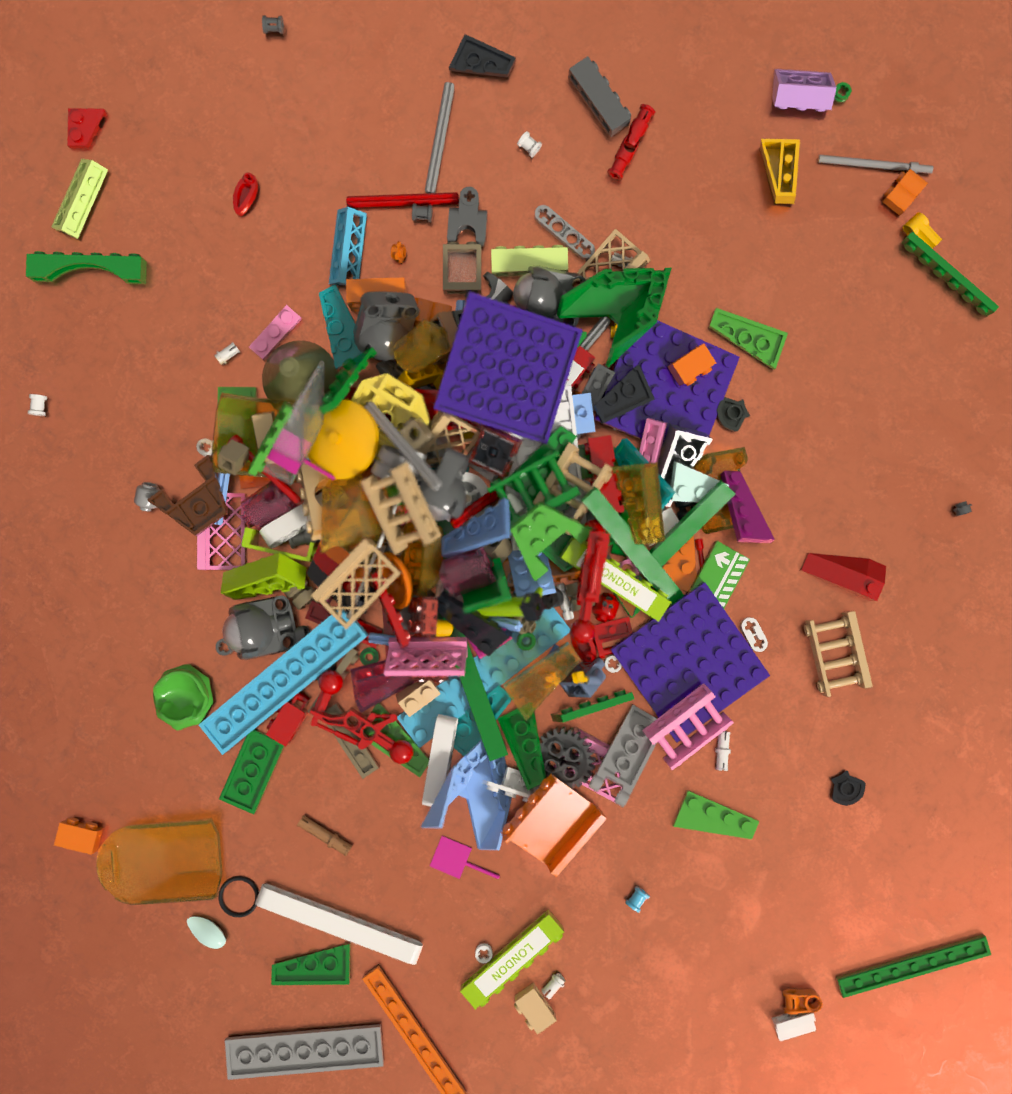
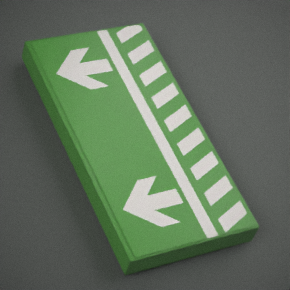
M715 541L689 592L702 582H705L721 606L725 608L750 559L721 542Z

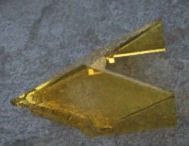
M363 473L347 480L329 479L323 488L321 553L333 547L339 546L340 548L361 542L380 534L381 536L383 529L361 484ZM396 483L382 488L386 499L399 494ZM405 502L398 504L394 514L395 517L406 512L407 506Z

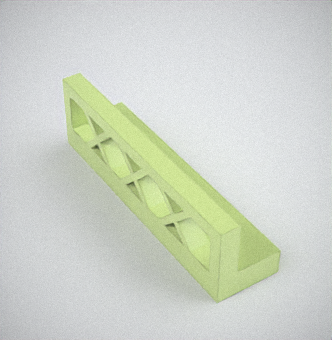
M81 159L51 228L63 231L74 238L79 237L108 169L93 160Z

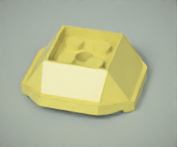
M390 374L362 380L351 401L362 406L372 402L384 415L389 413L391 415V423L398 432L404 428L403 424L411 418H422L427 426L431 422L423 395ZM377 425L379 445L374 459L380 460L378 455L383 445L396 449L397 447ZM414 428L413 433L418 437L419 431Z

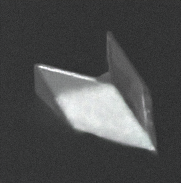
M322 360L309 379L304 391H302L272 447L278 452L300 462L301 466L323 426L324 414L319 410L324 396V362ZM271 460L267 461L263 469L264 472L289 485H292L296 475Z

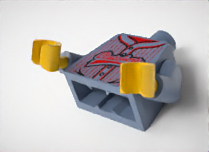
M596 658L593 662L579 663L567 675L559 674L557 676L556 671L545 672V679L550 683L558 682L569 697L591 698L606 678L602 671L605 663L602 659Z

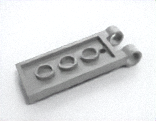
M634 705L630 707L596 774L592 778L588 786L589 788L598 792L605 778L622 787L614 803L621 807L625 806L657 744L656 742L653 745L642 731L656 720L655 717ZM616 772L619 773V778L615 776Z

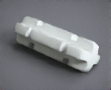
M556 584L555 588L560 589L564 596V601L560 606L564 612L562 613L564 620L573 619L574 614L570 609V600L565 592V584Z

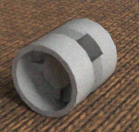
M383 445L378 455L380 460L375 461L371 472L381 479L392 476L390 470L403 464L405 457L398 449Z

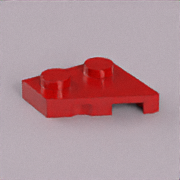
M68 108L67 146L69 148H89L93 141V136L97 134L100 128L98 125L102 118L106 117L107 111L105 109Z

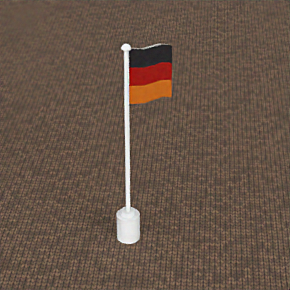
M417 452V454H418V455L423 459V461L425 462L427 456L424 455V454H422V453ZM405 458L404 463L408 462L414 477L418 478L419 473ZM398 504L393 506V514H395ZM384 531L382 532L379 542L376 546L379 550L385 538ZM332 538L321 539L307 575L319 587L351 553L337 544ZM375 552L369 564H374L377 557ZM358 567L355 570V579H365L364 567ZM344 581L342 583V593H351V581ZM355 581V593H362L365 581ZM331 595L338 603V595ZM342 595V607H351V595ZM355 595V607L360 595ZM343 609L347 613V619H351V609Z

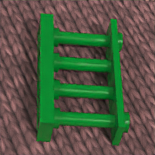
M553 450L543 454V459L502 481L499 478L491 482V487L487 488L489 493L496 491L500 500L503 498L509 500L503 487L513 482L527 507V512L536 504L533 503L520 478L530 472L545 498L543 500L544 504L554 509L581 495L577 486H569L555 460L560 457L558 451L553 452ZM549 463L562 488V494L557 497L551 495L538 470L539 467ZM509 500V515L511 527L525 514L521 516L519 515V513L516 514Z

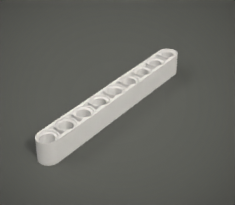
M262 884L255 902L257 906L409 964H417L423 944L418 940L273 885Z

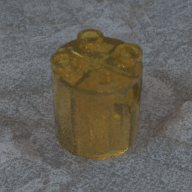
M427 320L421 321L395 343L394 356L397 363L409 373L417 374L425 370L447 353L448 333L446 329Z

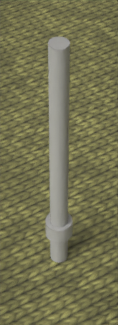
M820 154L818 156V162L900 171H909L911 169L916 174L917 172L931 174L933 172V166L921 165L918 162L911 161L910 163Z

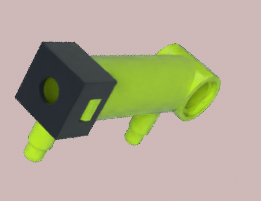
M538 587L534 593H526L525 597H511V601L477 611L481 613L480 616L484 619L489 617H525L526 621H539L545 609L541 599L543 588Z

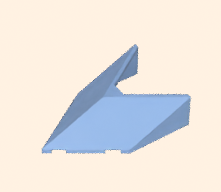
M481 739L451 769L421 827L442 828L448 805L457 796H460L467 800L477 848L479 850H500L503 838L501 831L507 821L512 797L506 796L505 791L500 789L498 793L488 790V785L482 783L483 780L501 785L507 767L505 756L489 761Z

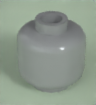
M143 482L142 485L137 486L134 503L140 507V510L150 512L151 509L157 508L149 503L147 499L160 490L158 485L151 482Z

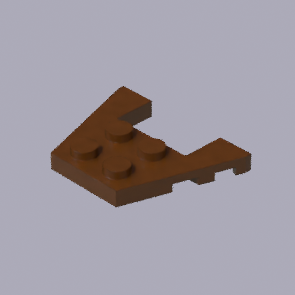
M210 455L205 456L194 464L205 482L176 504H173L162 489L147 499L149 503L155 505L160 511L170 516L195 536L200 535L228 514Z

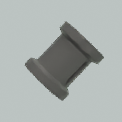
M263 15V33L279 32L283 34V16L267 17Z
M413 203L412 221L421 219L432 222L433 205L417 206V204Z

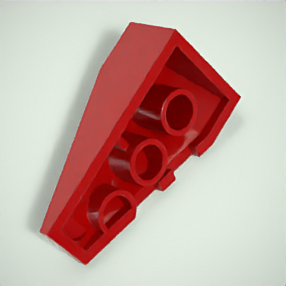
M808 553L801 568V571L869 601H878L885 584L886 566L869 558Z

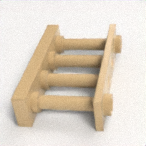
M568 443L557 462L566 480L587 493L594 486L600 490L604 482L607 483L611 478L612 468L607 464L604 465L603 469L580 457L579 449L573 444ZM571 463H577L596 474L598 477L594 484L591 486L570 474L568 468ZM552 471L545 483L551 495L557 497L562 492L559 490V482ZM541 491L538 493L537 497L533 502L536 505L539 502L544 503L543 500L545 498L543 497ZM573 498L566 503L577 509L573 519L580 523L588 509L583 503Z
M408 462L390 470L392 476L377 480L376 475H371L361 481L394 555L407 548L408 542L421 538L424 545H427L441 536ZM396 483L401 494L386 499L382 488ZM405 502L409 513L395 517L390 506ZM413 520L418 531L403 535L399 524Z
M855 611L842 612L843 617L840 620L818 625L814 624V620L805 621L804 631L810 639L819 678L817 687L823 696L830 697V689L855 683L861 688L873 687ZM840 627L846 628L848 635L846 638L819 644L817 632ZM843 646L851 648L852 655L850 657L823 663L821 651ZM851 664L855 666L856 673L854 676L833 681L827 680L825 670Z

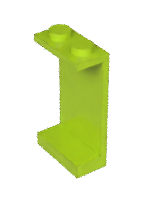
M245 527L241 544L242 547L272 554L283 553L286 557L312 562L319 545L310 542L307 557L258 546L259 530Z

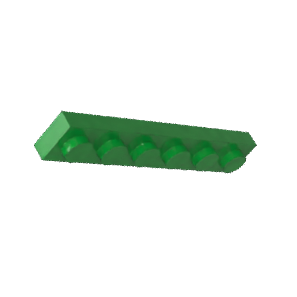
M914 232L907 235L901 242L905 249L914 253L922 264L928 265L937 277L943 278L951 289L957 290L966 302L972 303L980 314L989 316L999 308L995 302Z

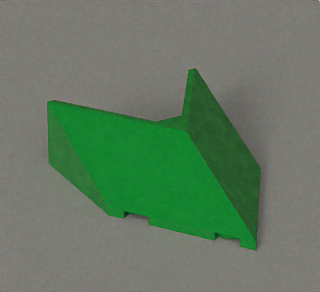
M627 268L623 269V271L604 269L561 296L557 317H610L617 324V329L606 362V366L609 368L656 324L672 268H664V270Z

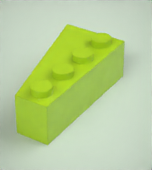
M275 553L269 557L260 558L257 561L223 572L221 594L233 600L256 597L257 593L269 595L273 593V590L281 589L282 592L290 591V587H297L298 590L305 589L307 567L286 557L283 553Z

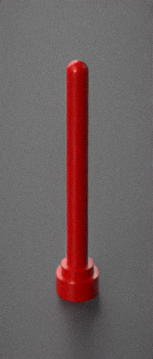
M238 434L228 441L229 443L231 440L245 445L244 440ZM249 451L248 460L252 462L255 455ZM265 465L262 473L294 503L299 504L301 498Z

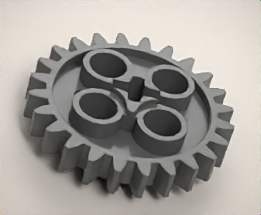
M564 726L560 732L559 728L556 727L554 731L550 729L547 735H542V740H539L546 778L552 774L572 789L575 788V785L579 788L582 782L586 783L588 781L587 777H591L593 774L590 770L595 768V765L592 763L595 762L596 758L591 757L595 750H589L592 743L586 744L585 740L587 737L580 738V731L574 734V729L571 728L567 732ZM554 743L559 744L561 750L556 749ZM572 749H576L579 752V756L574 755ZM550 761L555 762L557 768L552 767ZM568 767L573 768L575 774L570 773Z

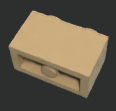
M419 677L396 694L398 704L409 717L441 694L431 677H426V680L419 682V679L425 677Z
M534 982L515 995L514 1007L519 1014L523 1013L526 1017L525 1022L531 1031L534 1029L537 1035L557 1021L556 1013Z

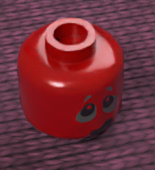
M605 592L599 596V602L595 603L592 607V613L598 621L606 623L607 620L615 619L620 605L617 597Z

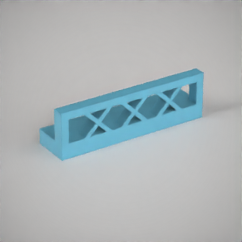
M350 207L337 210L329 285L346 286V274L349 270L353 275V279H359L367 213ZM353 215L360 217L357 227L353 222ZM353 233L357 237V244L355 245L351 241V234ZM350 252H353L355 256L353 264L348 258Z

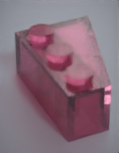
M408 659L403 661L405 664L409 662ZM386 660L350 669L354 698L360 713L414 683L413 677L385 676ZM395 665L390 669H397L399 666Z

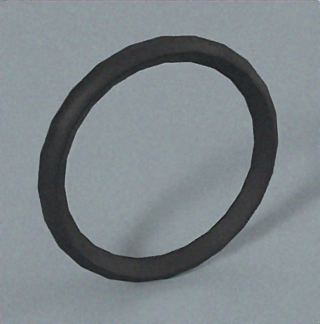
M237 876L223 883L219 891L218 900L226 914L240 918L251 914L257 907L255 902L259 892L256 885L250 879ZM233 881L247 882L254 890V904L244 913H233L223 903V891Z

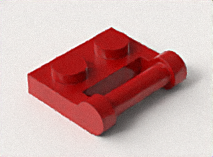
M629 617L594 625V640L598 657L603 659L605 656L613 654L610 650L613 646L603 648L602 643L625 638L633 633Z

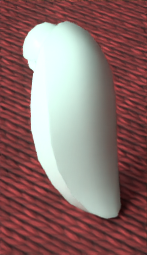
M194 916L187 919L189 929L204 946L218 949L225 945L226 938L222 930L215 923L202 917Z

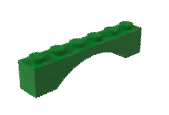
M35 251L34 254L26 255V277L32 281L52 282L59 276L72 270L97 268L115 274L127 284H146L147 261L139 254L131 253L129 256H122L118 253H110V256H104L101 253L84 255L80 252H72V255H65L62 252L46 254L45 252Z

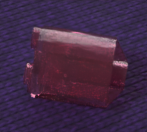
M270 481L241 501V506L244 509V514L241 517L249 528L255 525L261 530L265 525L298 506Z
M484 547L442 560L439 572L443 588L455 595V597L496 582Z

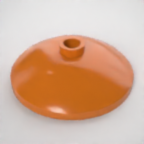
M383 552L401 572L386 588L388 594L391 593L395 600L394 608H405L412 597L411 574L398 556L391 552ZM382 567V575L385 579H389L394 572L389 567Z

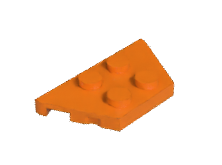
M694 536L662 566L679 589L689 592L697 577Z

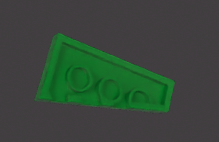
M373 347L353 359L348 358L344 361L342 370L336 374V380L329 386V392L322 398L323 402L319 410L323 414L338 407L349 392V387L359 378L357 374L368 366L367 360L377 354Z
M558 426L550 434L548 443H541L511 475L543 459L542 455L548 451H558L561 457L568 443L573 444L577 436L562 426ZM549 463L538 468L545 482L552 472ZM530 472L520 479L534 502L540 489ZM513 482L507 485L518 492Z
M623 689L614 692V695L610 697L604 695L597 697V701H585L573 708L572 706L563 708L560 712L551 714L552 721L564 723L634 700L633 692H626Z
M351 943L272 964L271 985H349Z

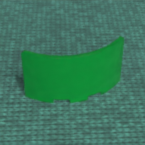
M500 557L493 559L494 566L458 577L465 614L512 600Z

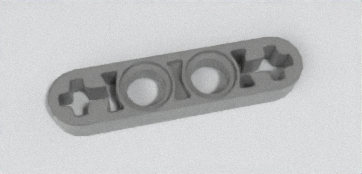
M540 205L536 208L535 220L580 259L588 261L595 253L594 245L550 207ZM546 211V212H547V214H546L547 218H545V217L540 218V213H539V212H542V213H543V212ZM559 222L562 224L563 229L558 232L554 231L552 225ZM570 234H574L577 237V241L573 244L568 243L566 239ZM580 241H582L581 246L584 249L590 248V255L588 253L582 254L583 249L580 246L576 249Z

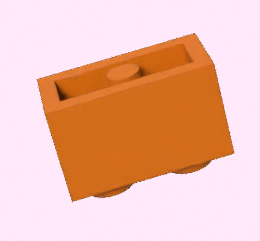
M703 343L667 367L679 386L684 384L689 386L697 381L695 377L699 374L704 376L712 371L711 366L716 364Z
M67 818L59 823L54 846L92 855L98 851L104 828L98 827L96 823L87 822L85 824L79 822V819Z

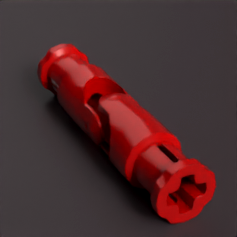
M647 104L640 105V111L637 117L633 119L629 132L624 137L614 157L615 161L612 167L607 171L609 176L614 179L622 180V174L626 166L630 165L640 142L638 140L645 135L648 123L656 113L654 108ZM624 144L628 149H634L633 152H628L624 148Z

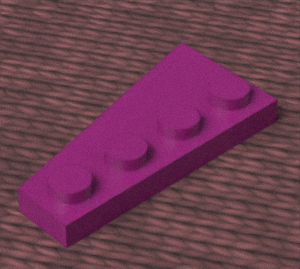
M724 470L720 474L721 479L735 492V495L727 503L737 542L772 543L775 539L741 471Z

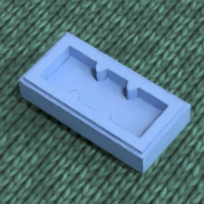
M591 393L572 395L576 433L596 432Z

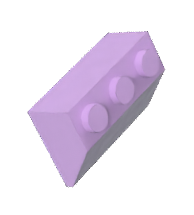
M775 69L772 99L774 106L780 109L792 107L798 110L815 109L816 111L823 112L825 110H832L837 87L830 72Z

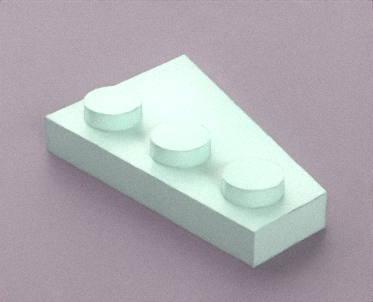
M674 461L671 488L676 493L670 500L699 502L719 480Z

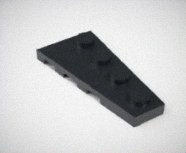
M444 591L435 599L437 600L436 611L488 657L513 633L508 629L504 631L499 628L498 623L493 620L489 622L484 619L478 611L465 614L463 611L464 603Z

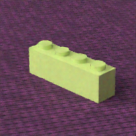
M536 245L533 248L515 246L514 249H506L504 246L495 247V249H491L492 274L496 277L523 276L528 273L530 266H543L568 272V247H563V245H553L552 248H544L542 245Z

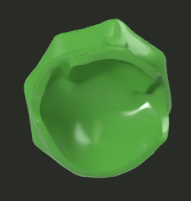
M189 664L163 672L161 678L153 687V699L157 717L177 731L200 724L214 702L210 679Z

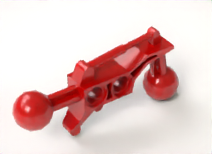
M596 519L584 523L585 526L591 527L593 531L590 530L589 537L585 540L588 543L580 567L576 595L577 605H580L579 619L570 628L572 639L581 644L591 641L595 634V627L590 621L593 602H599L603 569L610 533H606L605 529Z
M333 670L325 671L321 674L318 681L321 692L315 706L309 712L313 715L312 726L322 728L334 734V736L358 746L361 750L375 741L389 751L391 760L397 764H405L412 759L414 749L408 741H394L381 732L387 724L397 720L396 713L376 714L371 712L366 717L352 707L346 713L332 715L325 712L331 696L342 689L343 678L340 673ZM349 716H355L358 719V722L356 724H350L347 718ZM375 718H381V720L374 722ZM320 719L327 725L342 726L361 739L359 741L338 730L335 731L317 721ZM365 727H372L374 733L367 735L363 730Z

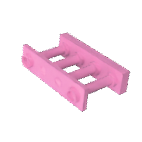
M704 683L642 730L653 745L659 742L667 753V756L663 759L672 770L680 766L690 756L733 724V721L724 712L721 714L717 712L710 702L715 698V695ZM703 706L714 719L705 727L695 714ZM688 718L698 730L690 738L680 726ZM672 730L675 731L683 742L675 750H673L664 737Z

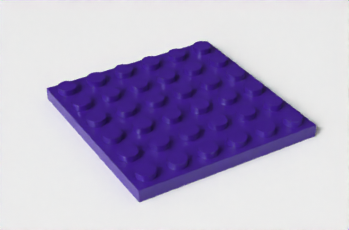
M469 292L433 409L547 444L583 330Z
M657 320L654 326L616 360L612 370L615 374L602 396L604 397L624 376L639 364L655 400L603 424L642 440L646 419L659 420L667 423L663 443L670 424L704 432L709 436L717 417L718 405L724 399L740 357ZM704 343L716 364L711 366L713 370L704 376L699 374L695 377L697 381L689 386H686V384L679 386L667 366ZM596 413L594 416V420L600 422L598 415Z
M702 582L670 605L659 622L652 618L610 648L658 718L703 683L715 695V698L710 702L719 713L770 676L705 582ZM704 706L695 712L702 724L712 718ZM689 718L680 724L686 735L696 730V727ZM675 731L669 732L675 742L678 743L680 738Z

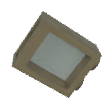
M448 242L443 244V293L466 294L467 292L482 294L481 244H477V242H467L466 244Z

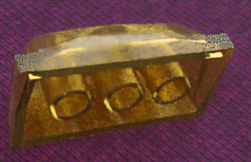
M413 520L405 522L404 535L418 531ZM437 523V528L441 534L438 539L424 545L420 538L408 542V547L403 550L402 562L411 574L412 594L419 597H427V591L436 586L441 575L443 559L441 540L444 536V531Z

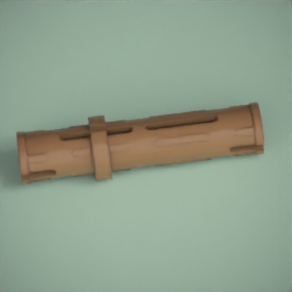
M305 815L302 816V819L297 824L298 827L326 843L328 848H334L345 857L352 848V845L340 839L338 834H332Z

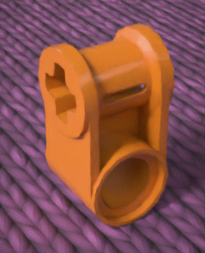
M786 989L783 991L786 1004L784 1012L787 1014L815 1013L822 1008V1000L813 989ZM812 997H815L816 1001L812 1004H809L808 1000Z

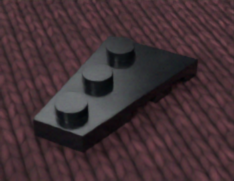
M464 34L449 65V71L508 78L516 62V57Z
M637 364L593 406L601 424L655 400L640 365Z

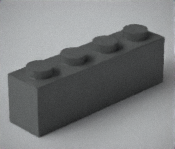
M587 56L569 68V79L610 138L629 126L631 120L630 111L627 107L622 106L619 95L611 90L607 78L601 76L595 61H591Z

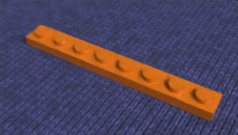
M380 966L364 975L362 980L441 1094H467Z

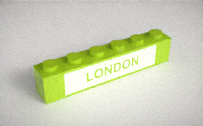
M571 537L559 557L580 570L588 542L584 541L580 544L575 538ZM606 559L601 584L659 622L671 604V601L667 599L668 595L659 589L657 592L651 589L652 584L644 579L640 582L635 578L636 574L627 568L625 571L619 568L620 563L614 559Z
M548 909L489 962L461 985L460 992L474 1009H477L479 1006H485L489 1002L490 996L494 993H500L505 987L504 984L506 982L516 979L521 969L528 968L534 962L533 959L537 955H543L553 941L556 943L563 937V926Z

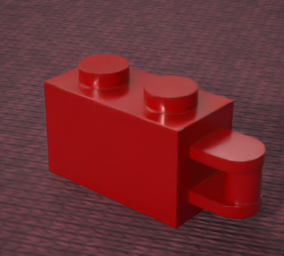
M299 692L292 701L289 700L276 711L278 713L275 720L272 718L266 727L268 729L266 735L285 747L289 745L308 714L305 707L310 698ZM296 701H301L303 703L302 706L297 705Z

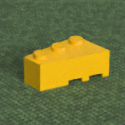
M761 139L760 149L775 203H795L800 139Z

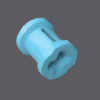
M635 886V892L625 903L639 913L641 911L640 907L646 899L650 898V895L640 887Z

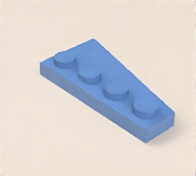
M503 498L497 506L484 510V514L478 518L476 516L473 517L464 527L459 526L441 538L442 556L449 558L511 537L509 500Z

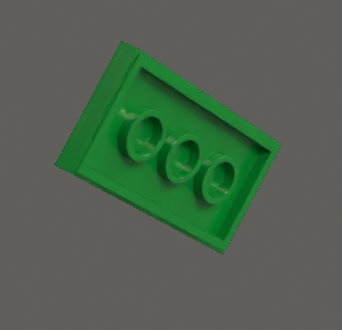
M256 729L250 732L245 737L219 800L254 815L284 745Z

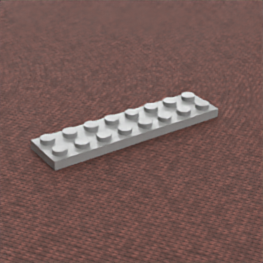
M381 1024L227 1037L225 1039L228 1080L382 1067L384 1065Z

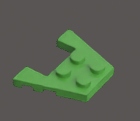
M542 502L535 505L510 527L534 581L549 570L537 556L540 552L566 531L580 544L589 537L590 530L593 531L591 527L563 515L562 512Z

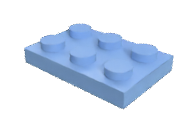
M520 550L512 551L508 556L516 597H525L526 593H534L538 587L543 588L542 596L556 593L548 557L542 552L537 556L549 570L536 581L533 580Z

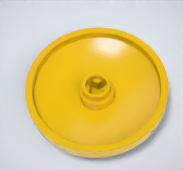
M342 400L338 407L326 414H323L318 409L311 418L306 431L305 442L311 445L307 453L311 463L335 476V479L347 480L359 476L371 465L378 450L379 432L374 417L364 406L349 400Z

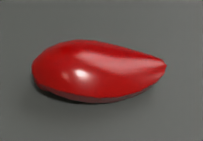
M249 172L243 175L234 190L233 207L238 216H243L247 212L257 195V179Z
M570 635L573 649L578 657L584 662H593L597 656L594 639L581 644L574 641Z

